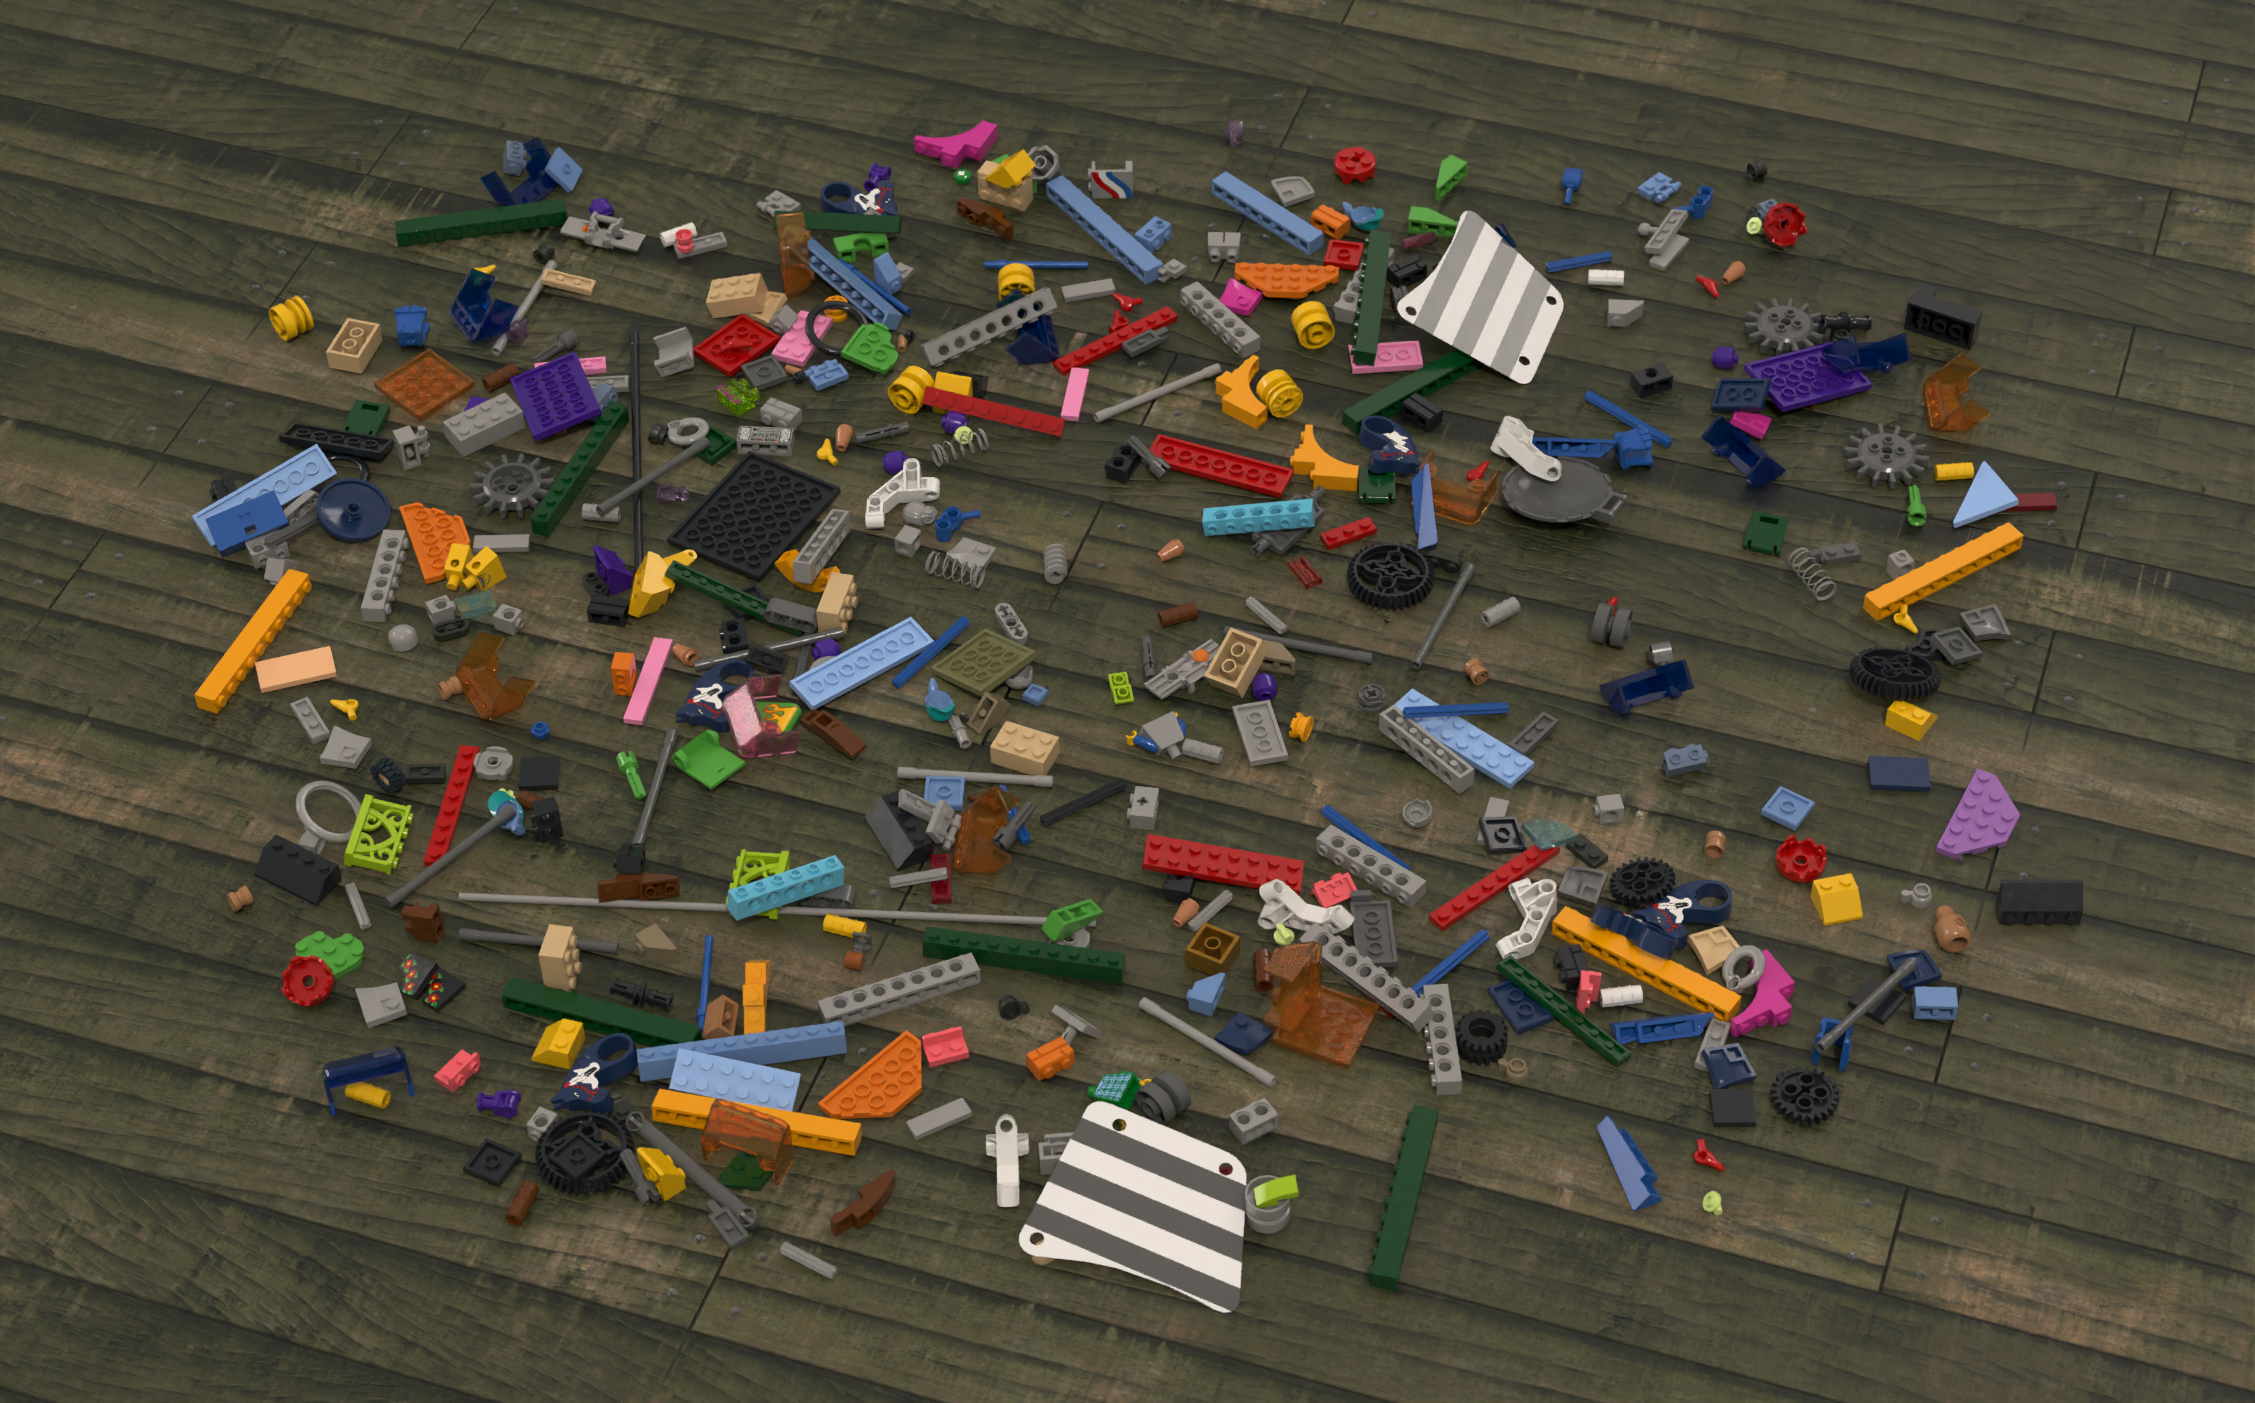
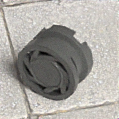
M1405 285L1399 288H1390V302L1393 311H1398L1399 301L1408 294Z
M1367 684L1361 687L1358 700L1359 708L1369 714L1382 711L1385 706L1384 689L1376 684Z

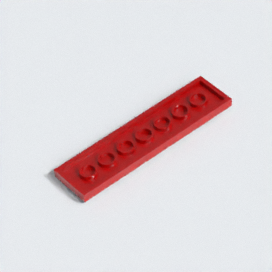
M1158 434L1150 448V451L1157 458L1162 457L1171 466L1172 470L1282 498L1294 475V469Z
M1147 834L1142 869L1181 876L1189 875L1198 879L1260 889V886L1265 883L1279 879L1300 896L1304 861Z

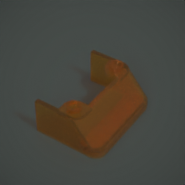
M803 212L775 215L780 243L781 274L787 298H793L811 285V280H814V272L810 270L808 241L811 240L810 231L806 230Z
M1962 352L1931 375L1923 384L1929 425L1937 432H1966L1972 430L1991 415L1989 410L1971 398L1961 405L1960 395L1969 388L1968 378L1982 368L1980 364Z
M1431 449L1420 465L1418 473L1426 463H1429L1435 514L1468 525L1477 523L1497 493L1498 471L1495 470L1488 481L1476 479L1466 486L1436 476L1437 466L1434 465V450Z
M479 631L457 666L454 676L459 679L463 693L479 717L491 720L519 708L535 682L534 680L510 676L505 685L502 686L495 676L500 666L496 652L505 638L500 635Z
M994 785L963 810L960 815L962 817L961 827L956 833L952 869L959 873L993 874L998 872L1003 865L1012 859L1010 854L994 846L995 844L991 839L997 830L1007 824L1008 811L1019 804L1020 799Z
M1316 941L1281 945L1273 951L1272 958L1263 969L1264 973L1281 980V985L1278 988L1276 987L1272 993L1273 1006L1263 1019V1022L1291 1035L1321 992L1322 944Z
M717 1098L714 1100L701 1136L703 1160L708 1161L712 1152L719 1150L723 1144L756 1155L761 1168L767 1171H774L775 1184L780 1185L794 1162L789 1124L780 1118L724 1099Z

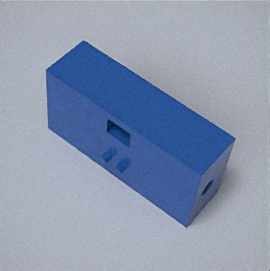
M274 490L205 519L222 558L246 548L244 542L289 526V522Z

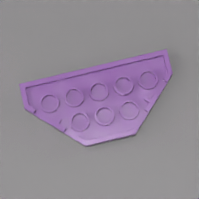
M1980 769L1976 770L1936 846V853L1956 859L1962 857V854L1970 852L1976 854L1987 851L1990 847L1997 846L2000 848L2006 846L2019 821L2020 813L1996 775Z

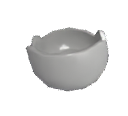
M400 624L389 631L388 640L395 651L404 652L411 650L418 643L416 631L412 626Z
M1030 665L1024 666L1016 674L1005 680V684L1015 690L1029 687L1033 681V668Z
M1417 798L1405 805L1402 817L1410 827H1424L1431 821L1432 806L1428 800L1421 801Z

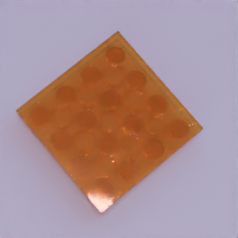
M430 348L374 383L377 390L419 421L475 386L473 379Z
M1304 979L1272 1038V1043L1349 1069L1380 1011V1004Z

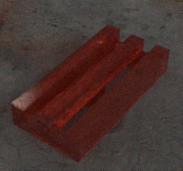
M1304 555L1300 556L1299 560L1295 558L1294 562H1291V560L1287 562V567L1306 589L1322 583V577Z

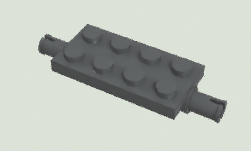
M1320 485L1303 497L1295 494L1290 499H1313L1315 524L1325 515V509L1321 508L1317 503L1326 494V490ZM1311 527L1254 532L1252 534V541L1256 542V544L1251 547V552L1259 557L1261 553L1269 549L1282 556Z

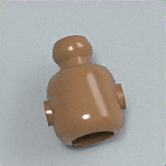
M1948 905L1940 906L1935 913L1937 921L1934 926L1939 945L1950 953L1961 952L1970 945L1972 939L1969 927L1961 915L1954 913L1952 907Z

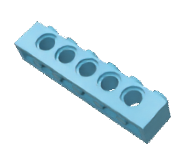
M1313 499L1204 508L1202 518L1205 536L1314 527Z
M834 855L728 890L727 909L737 921L842 886L844 884L845 867Z

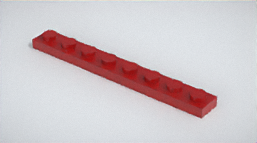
M1166 306L1053 361V367L1062 376L1071 373V368H1082L1121 349L1122 342L1149 329L1156 331L1178 321V315Z
M928 386L925 388L922 404L1062 437L1066 420Z
M463 745L459 747L424 858V866L429 867L450 850L475 770L474 758L480 752L479 747Z
M1546 836L1429 914V920L1441 931H1444L1507 889L1511 883L1519 881L1558 855L1560 847Z

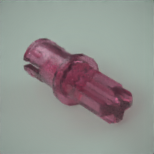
M1433 231L1420 235L1417 233L1415 236L1402 239V247L1404 250L1415 246L1421 247L1422 244L1435 241L1436 235Z

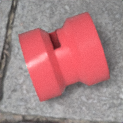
M688 229L678 230L675 234L677 250L681 253L692 251L694 248L692 232Z

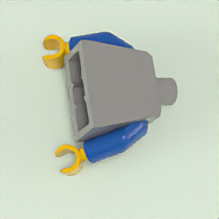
M1172 711L1143 725L1138 733L1139 735H1137L1136 731L1131 732V737L1126 735L1127 744L1131 746L1137 744L1155 753L1157 756L1168 753L1172 761L1177 760L1182 756L1178 747L1182 745L1186 737V724L1178 717V713Z

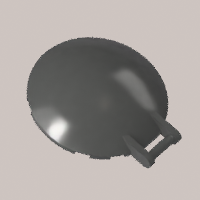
M1558 456L1557 460L1560 461L1562 470L1560 478L1556 481H1548L1535 476L1518 464L1506 474L1502 482V495L1506 503L1516 512L1540 521L1570 522L1589 517L1611 523L1620 508L1628 503L1627 496L1613 492L1609 476L1603 474L1598 466L1574 457ZM1551 468L1549 471L1557 472V469ZM1608 503L1614 504L1610 510L1604 509Z

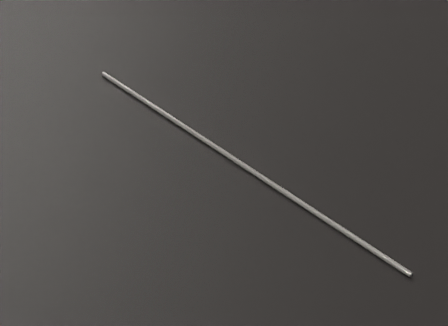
M459 893L458 896L459 901L729 912L726 904L646 900H615L599 903L598 898ZM781 906L779 914L826 916L827 914H832L840 917L1044 925L1048 918ZM1096 919L1084 927H1096Z

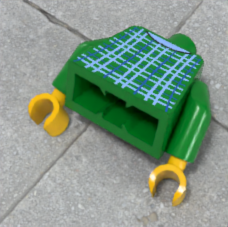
M1128 1071L1105 1074L1098 1086L1089 1087L1088 1096L1093 1098L1095 1102L1103 1101L1129 1111L1135 1100L1136 1091L1146 1083L1151 1082V1080L1145 1079L1142 1081L1134 1072ZM1123 1119L1114 1120L1115 1123L1119 1122L1122 1124V1131L1126 1128V1122Z

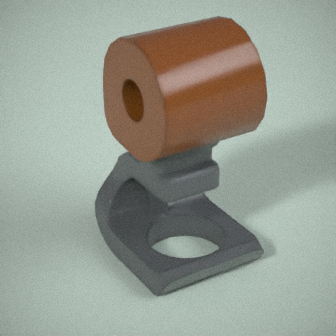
M853 931L854 950L847 951L844 967L862 971L866 960L865 954L872 948V938L869 934Z

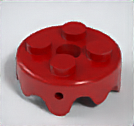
M1363 147L1343 149L1334 158L1335 175H1340L1345 184H1350L1354 178L1364 182L1368 177L1372 179L1375 177V156Z
M1783 202L1774 205L1768 211L1764 220V232L1772 243L1783 247L1794 245L1799 236L1807 233V227L1804 223L1805 214L1798 208V205ZM1785 219V226L1781 228V222Z
M1790 835L1784 844L1778 847L1776 855L1777 869L1784 877L1791 881L1806 883L1816 880L1825 871L1826 847L1824 844L1817 845L1811 838L1798 841L1794 835ZM1797 861H1804L1805 864H1799Z
M314 955L293 957L290 960V965L282 973L283 987L281 991L289 1000L302 1007H312L321 1004L327 999L333 989L334 975L332 969L325 961ZM313 977V984L305 987V980Z

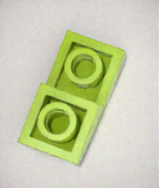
M1127 671L1108 674V682L1115 705L1134 702Z
M1296 1176L1281 1177L1254 1188L1257 1208L1277 1206L1278 1200L1299 1197Z

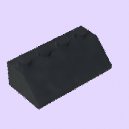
M899 790L882 796L865 816V821L897 872L930 859V855H933V843L917 817L898 807Z
M275 835L263 847L254 872L256 877L315 906H318L342 881L338 864L278 835Z
M2001 880L1996 902L1998 923L2008 925L2080 924L2083 913V880Z

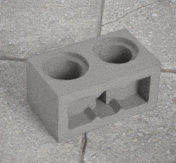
M280 530L244 542L247 555L255 569L267 565L268 557H290L286 540L272 548H268L264 544L265 538Z
M1266 1098L1254 1101L1249 1106L1236 1110L1229 1115V1129L1242 1145L1278 1128V1113Z

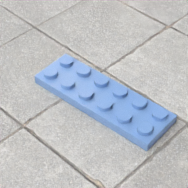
M679 1048L669 1089L687 1094L793 1112L801 1073Z

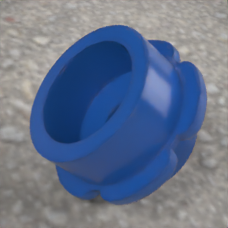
M537 722L532 726L531 733L536 739H544L549 735V725L545 722Z

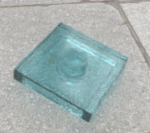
M490 590L453 599L461 619L498 609Z

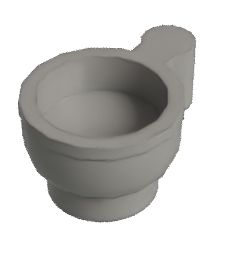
M1919 883L1915 885L1912 891L1902 890L1900 901L1903 903L1910 902L1916 908H1926L1932 902L1930 887Z

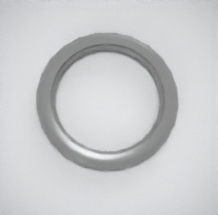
M314 781L302 787L296 797V811L303 825L312 834L325 841L333 843L349 842L353 829L343 834L331 833L322 829L309 817L305 809V801L313 791H331L343 797L350 804L357 819L361 803L356 796L343 786L329 781Z

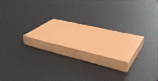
M330 646L255 662L261 693L337 677Z

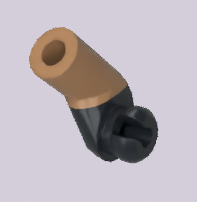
M908 330L898 337V352L903 353L906 351V345L915 338L914 331Z
M788 364L786 365L784 371L792 375L794 382L801 383L804 380L803 370Z

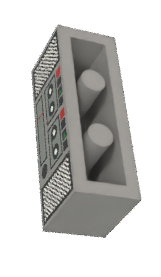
M740 426L737 437L738 454H747L750 450L760 455L792 456L795 442L793 428Z

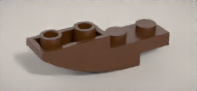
M966 198L956 199L957 213L965 217L979 228L986 225L1007 240L1013 238V224L1006 220L1005 212L980 201Z
M816 709L811 710L800 719L802 726L827 740L828 745L852 759L867 748L866 744L850 728L825 710L821 712Z
M656 873L615 875V879L597 881L598 901L601 903L639 897L640 901L680 896L679 877Z
M891 1169L886 1173H882L876 1180L864 1185L859 1190V1200L853 1201L847 1208L833 1215L830 1219L831 1232L836 1237L852 1226L858 1231L861 1230L880 1213L894 1191L896 1185L895 1171Z

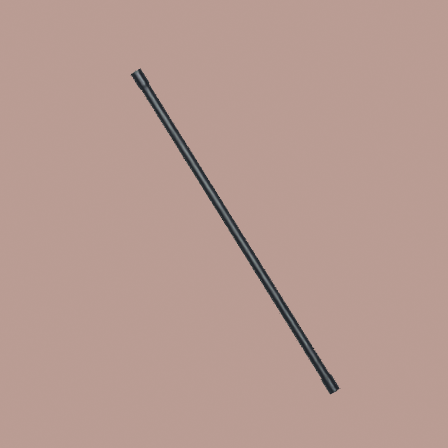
M632 331L629 334L631 360L633 483L642 478L640 334L637 331ZM642 489L633 494L634 576L644 559Z

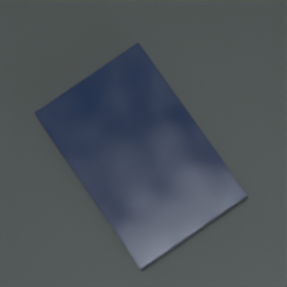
M1720 378L1711 409L1712 411H1763L1771 381L1769 378Z
M1869 756L1870 789L1930 791L1928 758Z
M1506 980L1488 987L1487 993L1516 1035L1553 1022V1015L1512 981Z

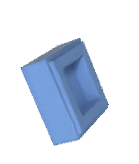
M1032 683L1022 694V700L1039 706L1048 696V690Z

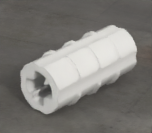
M691 222L660 233L663 246L668 247L677 243L675 234L680 229H688L692 232L693 238L697 237L695 225Z
M1589 269L1588 285L1623 286L1624 271Z
M1641 985L1599 989L1600 1006L1613 1007L1642 1003L1643 992Z

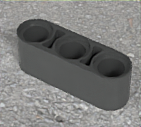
M771 598L764 612V618L768 622L807 633L815 632L818 625L817 609L779 598Z
M843 884L842 886L797 900V902L801 905L819 908L852 909L857 891L852 885Z

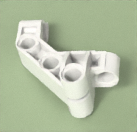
M1505 416L1498 430L1499 433L1496 434L1490 449L1503 457H1512L1526 471L1548 481L1558 480L1562 470L1560 461L1543 454L1532 444L1534 431L1528 429L1521 420ZM1555 468L1557 472H1551L1549 469Z
M915 458L907 459L903 464L902 471L868 497L865 514L866 529L884 528L886 513L899 503H909L911 501L925 502L937 499L939 497L940 481L935 477H922L919 461Z
M1525 878L1508 886L1511 897L1520 910L1524 922L1519 931L1504 937L1495 944L1503 960L1510 955L1517 960L1535 952L1551 916L1557 912L1556 883L1551 879H1544L1531 884L1529 878Z
M1275 879L1260 886V895L1265 901V905L1258 918V924L1265 929L1276 928V925L1281 922L1284 926L1307 931L1316 922L1321 927L1323 925L1327 926L1333 935L1347 929L1354 921V917L1342 905L1331 906L1326 909L1307 904L1282 880Z
M1008 1114L999 1117L996 1124V1134L986 1135V1155L997 1157V1201L1000 1207L1018 1206L1019 1156L1029 1154L1028 1133H1017V1123L1014 1117ZM1003 1120H1009L1013 1126L1009 1130H1004L1000 1124Z

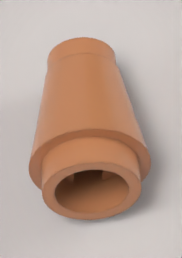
M1740 261L1733 262L1721 277V281L1725 285H1729L1744 276L1746 267Z
M841 424L836 429V449L838 451H846L854 434L853 428L850 425Z
M1172 539L1156 553V556L1163 563L1164 561L1181 556L1185 549L1179 539Z
M676 644L672 649V652L685 666L695 665L694 661L699 659L697 651L693 648Z
M1191 898L1183 900L1172 919V923L1176 927L1181 928L1195 917L1200 909L1197 902Z

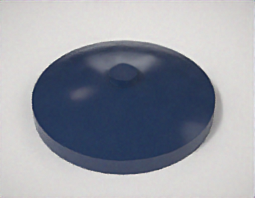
M343 478L331 482L320 492L316 503L317 519L323 529L333 537L347 542H365L376 538L386 529L390 519L391 509L386 495L376 485L362 479Z

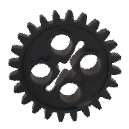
M1638 857L1636 862L1629 860L1630 864L1628 865L1622 863L1623 868L1617 867V872H1613V877L1610 878L1611 892L1617 898V901L1622 900L1623 904L1629 902L1630 906L1637 903L1638 907L1642 903L1648 906L1651 901L1656 904V899L1664 900L1663 895L1669 896V891H1673V886L1676 885L1673 868L1669 867L1668 862L1663 864L1662 859L1656 862L1655 857L1651 860L1645 857L1642 861Z
M1797 1066V1071L1790 1067L1788 1073L1783 1070L1781 1076H1776V1081L1772 1083L1770 1095L1771 1102L1774 1103L1773 1108L1779 1109V1115L1785 1113V1120L1791 1117L1793 1118V1123L1800 1120L1801 1125H1804L1805 1121H1808L1810 1126H1812L1814 1120L1821 1124V1118L1827 1121L1829 1115H1834V1110H1837L1840 1098L1838 1096L1839 1089H1835L1836 1082L1831 1083V1076L1824 1078V1071L1818 1074L1817 1068L1809 1071L1808 1066H1806L1805 1070Z

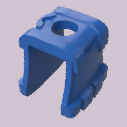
M403 306L402 308L395 309L396 330L400 347L425 346V338L430 330V323L423 322L427 315V308Z
M1638 425L1637 428L1630 431L1618 432L1614 435L1613 440H1618L1619 444L1614 446L1613 449L1622 469L1638 465H1653L1650 450H1652V439L1644 425Z
M1823 1018L1821 1020L1820 1033H1817L1813 1043L1811 1056L1813 1065L1818 1066L1821 1054L1816 1051L1815 1043L1836 1027L1841 1020ZM1853 1025L1833 1044L1843 1047L1839 1071H1845L1848 1065Z

